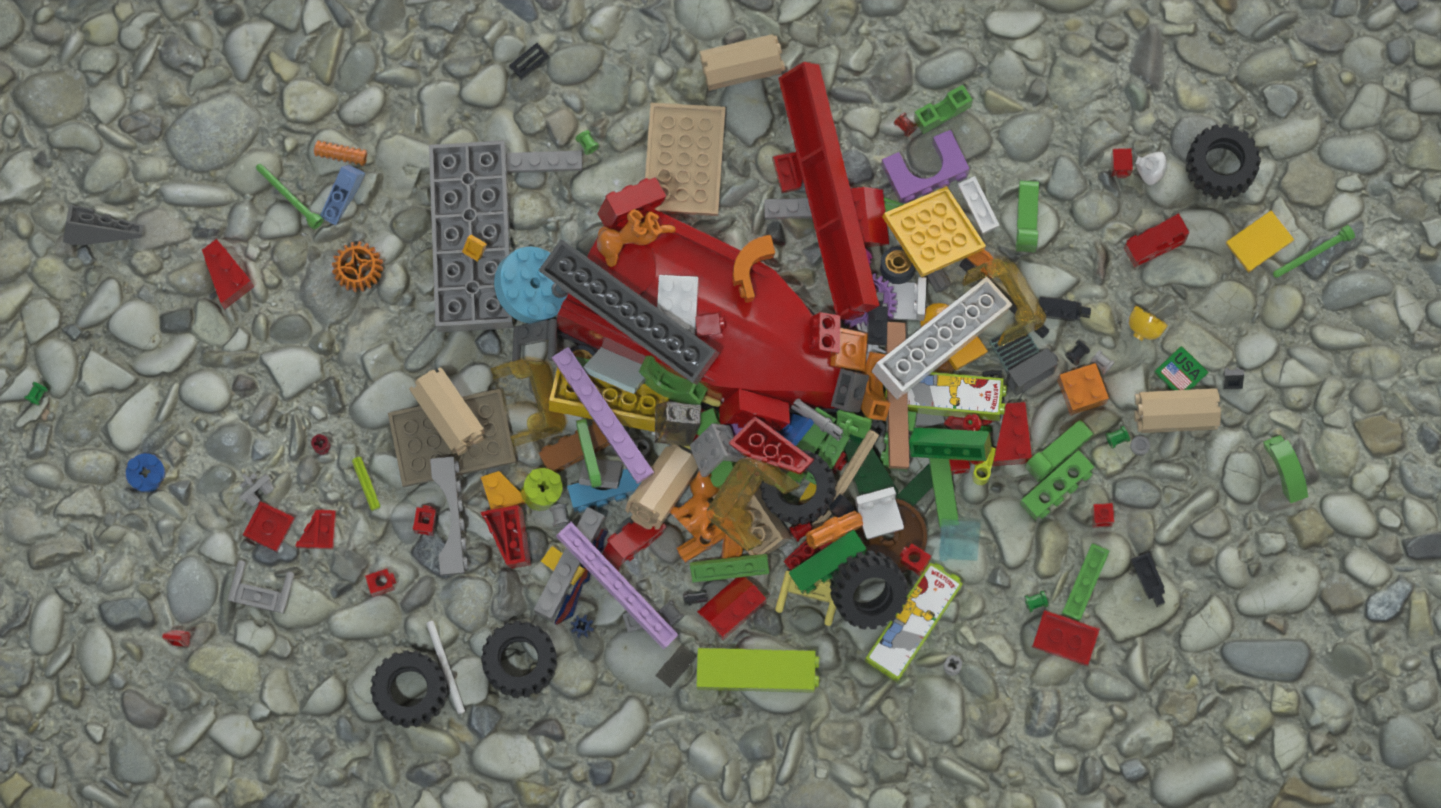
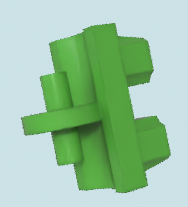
M837 411L836 425L843 429V434L846 436L852 434L864 439L871 428L872 419L857 416L854 412Z

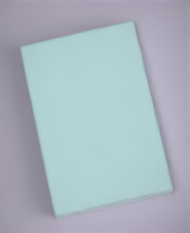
M602 347L583 367L586 374L632 394L646 381L639 373L642 364Z

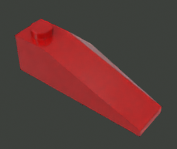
M756 416L729 442V445L744 456L800 475L813 462L811 457Z

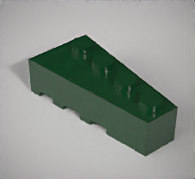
M852 434L848 436L850 440L844 449L847 464H849L863 438ZM871 448L852 479L857 496L894 487L897 496L899 492L873 448Z

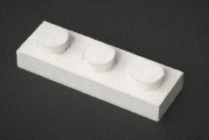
M974 176L958 183V188L981 234L983 235L999 228L1000 225L976 177Z

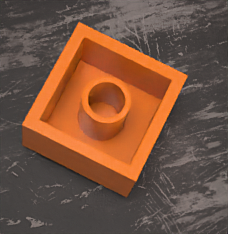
M1096 363L1059 375L1057 381L1070 416L1107 404L1109 397Z

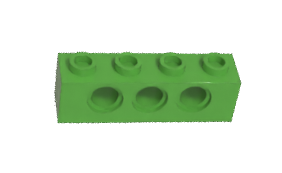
M1078 450L1021 500L1020 505L1035 521L1038 518L1044 519L1050 513L1049 509L1053 505L1057 507L1065 500L1063 496L1067 493L1071 495L1078 489L1079 486L1077 484L1082 480L1086 482L1093 475L1094 466ZM1075 471L1078 477L1070 478L1067 472ZM1060 483L1063 486V490L1057 491L1053 485ZM1042 495L1047 496L1049 502L1042 503L1039 497Z

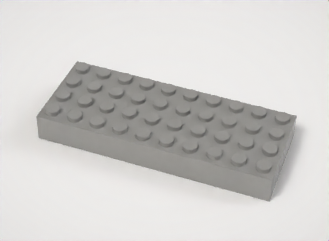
M488 141L429 145L435 326L437 332L514 328L513 317L500 304L494 287L497 267L505 257L511 254L505 142ZM470 235L487 244L482 258L478 262L462 253L467 237Z

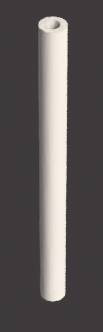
M429 621L426 625L457 713L462 714L465 712L438 632L434 621Z

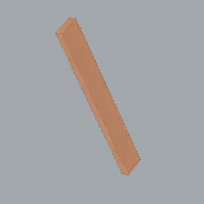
M887 322L886 354H889L906 340L905 323ZM887 389V400L891 403L887 414L889 468L908 469L907 393L897 400Z

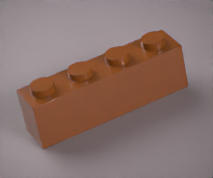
M593 421V425L589 426L588 430L595 454L610 446V443L595 421ZM577 430L574 435L570 437L566 435L560 438L555 445L551 446L549 444L541 449L539 456L545 468L559 473L584 459Z

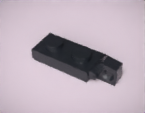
M876 292L879 306L867 312V344L886 346L888 308L887 304L883 303V293Z
M1039 297L1037 317L1075 322V320H1080V317L1090 318L1091 308L1084 307L1082 303L1077 301Z
M1150 553L1132 558L1130 561L1145 595L1149 600L1153 598L1157 608L1163 606L1165 601L1162 594H1165V587Z

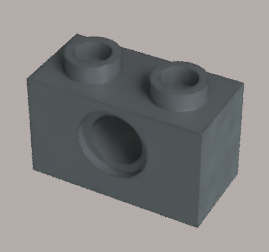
M840 369L831 406L844 411L859 413L869 375L853 370Z

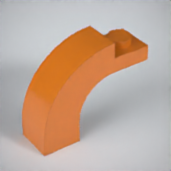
M771 235L752 240L744 246L736 258L732 272L733 286L741 285L739 286V293L741 298L744 297L745 303L752 302L755 297L749 275L750 268L761 260L774 258L775 250Z
M869 352L865 371L860 372L869 375L861 409L864 415L870 419L886 421L891 403L885 398L883 384L874 375L872 370L876 363L887 354Z

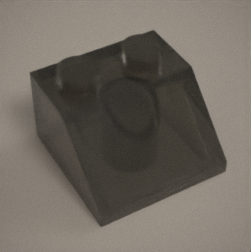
M675 402L656 404L655 443L690 446L701 424V405Z

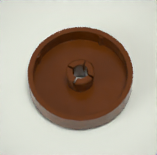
M895 498L904 529L889 533L893 536V540L886 541L883 535L866 539L863 526L854 531L867 551H873L875 555L880 552L885 557L889 556L904 574L910 569L900 564L902 550L905 546L909 548L912 543L925 551L927 529L922 516L912 505ZM917 555L909 557V560L913 563L920 560Z

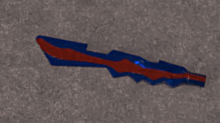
M604 529L600 530L598 537L592 543L600 553L604 549V540L608 534V531ZM583 565L581 567L585 571L575 583L571 594H567L554 623L556 625L573 617L582 587L590 581L591 573Z

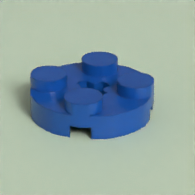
M139 454L127 463L126 479L134 489L140 492L147 493L156 490L165 478V467L155 455ZM145 468L147 470H150V473L147 474L146 478H144V476L141 475V472Z

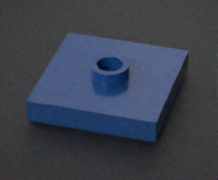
M790 413V423L781 431L776 432L796 446L814 422L810 418Z

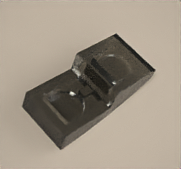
M680 645L655 676L671 688L697 657L683 645Z

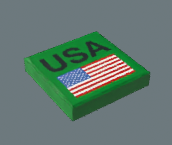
M1182 346L1154 371V374L1172 391L1192 390L1209 373Z

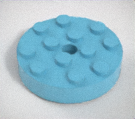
M523 247L515 250L501 261L495 273L494 287L500 304L509 315L524 323L530 324L550 320L558 314L564 299L567 297V295L563 298L555 297L551 289L554 282L538 271L550 255V252L542 248Z

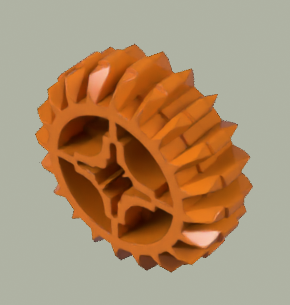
M360 241L357 246H355L354 242H351V247L349 248L347 245H344V251L338 249L340 256H334V260L337 262L332 263V267L335 268L332 270V273L336 275L335 280L340 281L339 285L341 287L346 285V290L349 291L353 287V291L357 292L360 287L361 291L364 292V286L371 289L370 283L377 284L375 278H381L379 272L383 271V267L380 266L383 261L379 259L380 253H375V247L369 249L368 243L362 247V242ZM358 254L366 255L371 260L360 259ZM352 256L351 261L343 266L345 261ZM356 260H357L358 264H360V265H359V269H358V270H359V274H358V272H357V269H355V268H356V265H357V264H356ZM372 268L369 274L363 278L364 272ZM344 274H354L356 275L357 279H350L346 277Z

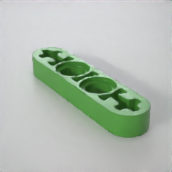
M586 419L576 420L591 487L602 486Z

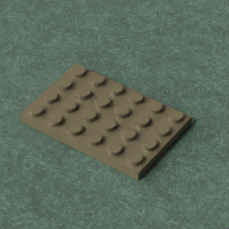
M501 389L462 397L483 427L485 433L482 435L484 437L482 442L477 445L472 444L460 456L450 451L420 406L388 413L403 488L434 481L432 479L430 459L454 457L455 461L459 462L460 473H456V476L516 463Z

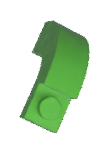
M646 356L639 369V373L646 379L645 384L649 388L679 403L700 405L707 391V388L700 382L696 385L688 379L670 373L658 364L652 356Z
M1281 435L1263 441L1264 448L1277 467L1282 491L1290 504L1307 498L1308 490L1305 477L1289 441H1285Z

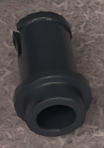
M686 591L683 594L684 605L690 607L691 604L708 602V597L699 598V596L707 595V591L691 593Z

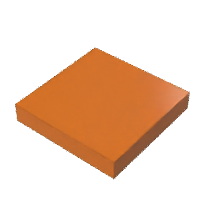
M840 328V353L831 357V366L859 372L865 371L868 333Z

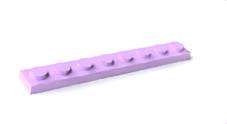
M569 347L553 356L552 360L636 483L639 484L653 475L654 471Z
M572 522L556 535L561 543L662 649H665L678 636L672 627Z

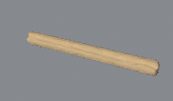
M869 430L836 483V497L839 494L843 495L878 438L876 432ZM827 509V513L813 522L811 527L816 529L822 526L832 513Z

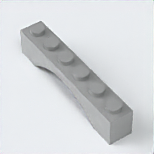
M454 457L430 459L432 479L444 492L451 513L449 537L439 554L440 575L465 574V569H468L467 557L463 556V550H466V539L462 538L461 531L465 530L464 519H460V511H463L462 500H458V492H461L460 480L457 481L456 473H460L459 462L455 461Z
M587 507L576 528L593 543L605 522V516ZM565 548L534 608L536 615L552 623L581 564L567 548Z

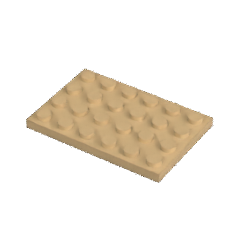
M665 103L650 104L645 178L652 179L656 177L666 195L662 205L655 208V210L671 214L718 216L725 107Z

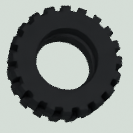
M1217 124L1213 125L1210 130L1208 128L1202 130L1201 134L1194 138L1186 157V172H1189V181L1195 182L1193 187L1196 190H1203L1202 194L1205 196L1208 194L1213 195L1212 199H1218L1220 196L1223 200H1228L1230 196L1236 198L1241 192L1245 193L1254 182L1261 163V157L1258 156L1260 150L1259 147L1254 146L1256 143L1254 138L1249 139V133L1245 130L1243 132L1239 131V127L1235 125L1233 128H1229V124H1223L1222 127H1219ZM1218 148L1233 152L1240 162L1239 171L1229 176L1213 172L1206 162L1207 153Z
M808 450L801 451L813 459V462L806 471L810 472L815 478L816 492L807 503L793 505L783 498L780 490L781 482L790 471L767 464V469L761 476L763 478L760 483L761 497L765 502V506L780 520L794 525H805L808 522L817 521L820 516H824L827 513V509L833 503V498L836 497L835 486L837 485L832 469L820 456Z
M867 551L866 554L859 552L856 553V557L852 558L850 556L846 558L847 562L841 563L838 566L839 571L834 572L832 576L834 581L830 582V589L832 590L830 592L831 599L841 617L848 621L851 626L857 627L858 625L859 629L864 630L867 627L871 630L877 629L879 625L884 627L890 620L893 622L896 619L897 613H902L904 610L902 605H906L908 600L906 597L908 594L907 581L897 564L889 556L885 557L880 552L875 555L873 551ZM870 578L885 580L884 589L875 600L867 603H859L853 600L856 588L863 581Z
M518 620L512 624L507 622L503 624V627L494 629V633L487 637L486 645H483V655L481 656L482 668L488 681L503 695H510L513 698H519V696L527 698L533 693L535 695L540 693L543 687L546 688L549 685L550 679H553L555 675V668H557V653L550 636L538 625L534 626L528 621L521 623ZM516 642L530 644L534 647L538 656L535 669L523 677H513L507 674L501 665L503 651L509 645Z
M403 650V653L400 654L395 652L389 659L387 657L383 659V664L375 669L376 674L372 676V687H370L372 701L379 713L387 721L404 728H410V726L420 727L422 723L427 724L431 722L430 719L432 717H437L440 713V708H443L445 705L444 700L448 692L446 689L447 682L439 665L428 655H423L415 650L414 652ZM409 671L417 672L426 680L427 693L424 699L417 705L411 707L400 706L392 698V683L402 673Z

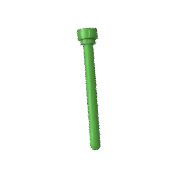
M262 164L256 165V170L307 218V224L313 230L321 226L324 219L319 214L311 213Z
M1346 225L1340 229L1341 231L1335 237L1275 270L1273 276L1278 278L1341 241H1351L1355 238L1354 231L1349 225Z

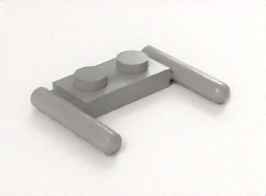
M242 560L238 561L227 601L284 614L294 573L290 571L286 573L282 592L279 593L240 584L245 562Z

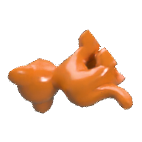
M633 209L627 215L629 222L620 232L608 227H601L599 229L597 248L605 256L607 265L613 267L618 261V254L623 244L647 245L654 241L661 233L675 232V227L672 225L659 226L657 221L659 217L653 212H648L645 216V222L641 223L643 215Z
M699 471L690 483L693 497L681 507L674 506L670 513L694 537L700 533L704 539L710 540L712 536L707 531V527L713 521L715 511L707 499L713 497L721 490L713 486L710 479L711 473L707 477H702Z

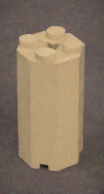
M771 34L700 51L702 69L707 78L705 81L708 90L781 74V71H785L784 62L780 56L782 50L777 36Z
M438 368L439 372L437 373L435 370H431L415 381L417 386L415 388L411 386L409 390L450 451L460 456L472 444L477 445L484 440L482 435L485 431L443 369Z
M1217 389L1140 392L1134 396L1135 406H1137V410L1134 411L1137 432L1218 430V427H1220L1221 408L1218 407L1220 397Z
M677 444L665 447L651 467L654 474L640 483L627 502L626 512H631L633 514L631 519L646 529H651L653 526H656L655 529L661 527L697 474L698 466L693 454L681 449Z

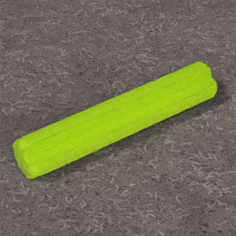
M356 457L352 459V464L369 507L372 511L378 510L381 506L361 457Z

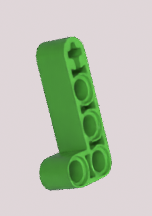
M1019 181L1016 251L1035 252L1037 248L1038 181Z
M1079 420L1044 451L1035 454L1027 462L1025 468L1040 482L1085 444L1094 433L1082 420Z

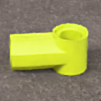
M991 448L987 461L975 465L972 474V480L975 484L982 486L988 482L996 448ZM982 471L986 474V477L980 478L976 473Z

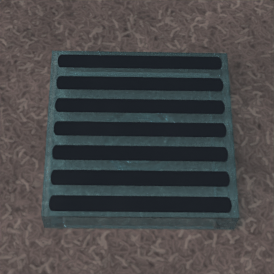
M1023 323L989 340L992 349L1007 374L1009 370L1040 353Z

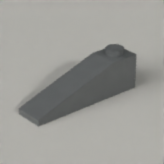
M69 205L63 242L70 245H88L142 238L143 225L125 219L115 220L107 213H104L102 216L94 213V209Z

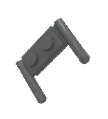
M556 319L514 327L513 368L519 367L520 345L525 346L549 341L548 360L553 361L552 357L556 355Z

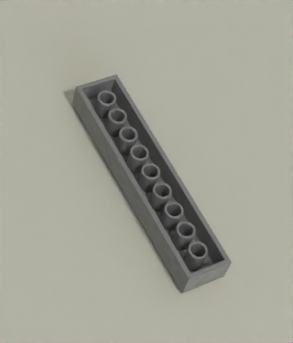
M560 239L538 270L696 385L720 354L562 239Z

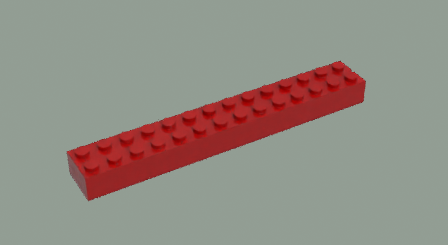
M804 61L778 77L835 313L840 316V319L853 321L864 315V312H869L878 307L879 302L820 65Z

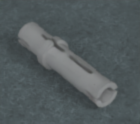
M800 399L794 402L796 405H792L791 409L804 417L810 418L815 425L820 427V431L827 432L837 441L843 437L841 435L843 434V429L835 425L832 419L825 418Z

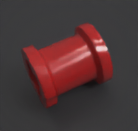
M809 522L805 525L798 524L795 527H789L796 542H799L802 537L806 536L807 532L813 530Z

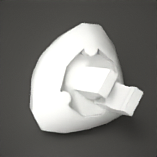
M1153 152L1142 158L1138 157L1135 163L1141 178L1148 185L1156 184L1165 175L1167 168L1166 156L1163 152Z

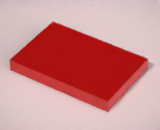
M1044 610L1032 648L1088 667L1100 629Z

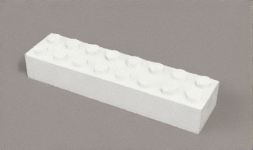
M986 277L878 361L872 372L898 400L1004 316L1012 304L992 281Z

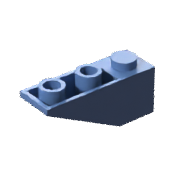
M351 165L341 167L320 214L324 220L335 226L337 225L357 193L365 173Z

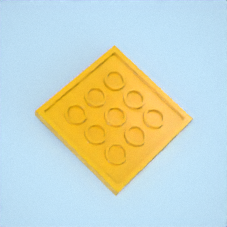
M947 186L883 214V219L921 278L976 254L986 247Z

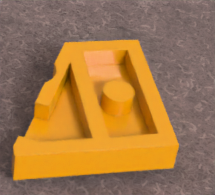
M499 471L481 477L491 510L526 504L522 499L521 492Z

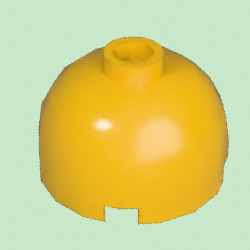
M1136 305L1129 316V326L1134 331L1133 336L1141 341L1144 338L1148 340L1159 338L1168 327L1165 322L1150 313L1144 312V309Z

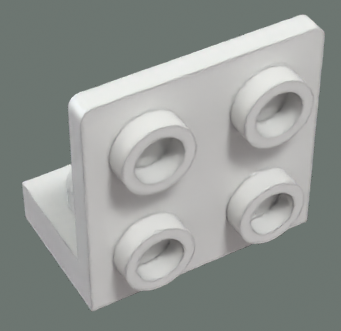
M919 277L918 283L892 284L889 282L888 287L893 286L894 291L892 293L897 295V298L893 300L898 302V305L893 306L897 312L891 313L894 319L924 321L926 278Z
M894 487L856 497V507L858 513L862 516L866 539L904 529L895 500L896 493Z

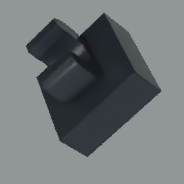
M1228 367L1225 368L1222 383L1223 389H1243L1244 370H1240L1238 367L1235 370H1229Z

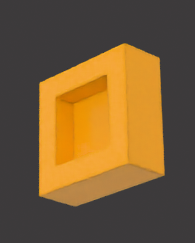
M470 235L467 237L462 253L478 262L482 258L487 244Z

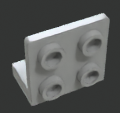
M711 424L690 445L702 477H707L722 461L738 462L742 458L741 453L729 445V442L734 438L729 425Z

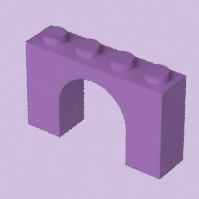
M951 130L933 137L932 144L941 160L942 168L937 175L931 178L922 179L912 175L899 152L882 159L881 166L900 203H909L916 200L918 196L932 193L937 188L948 187L955 180L959 182L967 178L970 168Z

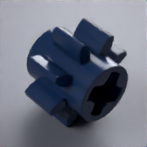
M577 615V620L570 622L575 627L571 630V633H577L578 639L581 636H585L588 639V633L594 632V629L590 627L593 624V620L587 621V615H584L583 618H579ZM579 624L586 625L584 631L579 629Z

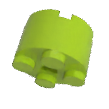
M534 469L528 474L522 485V499L530 509L546 511L555 505L561 496L562 481L560 475L550 469Z

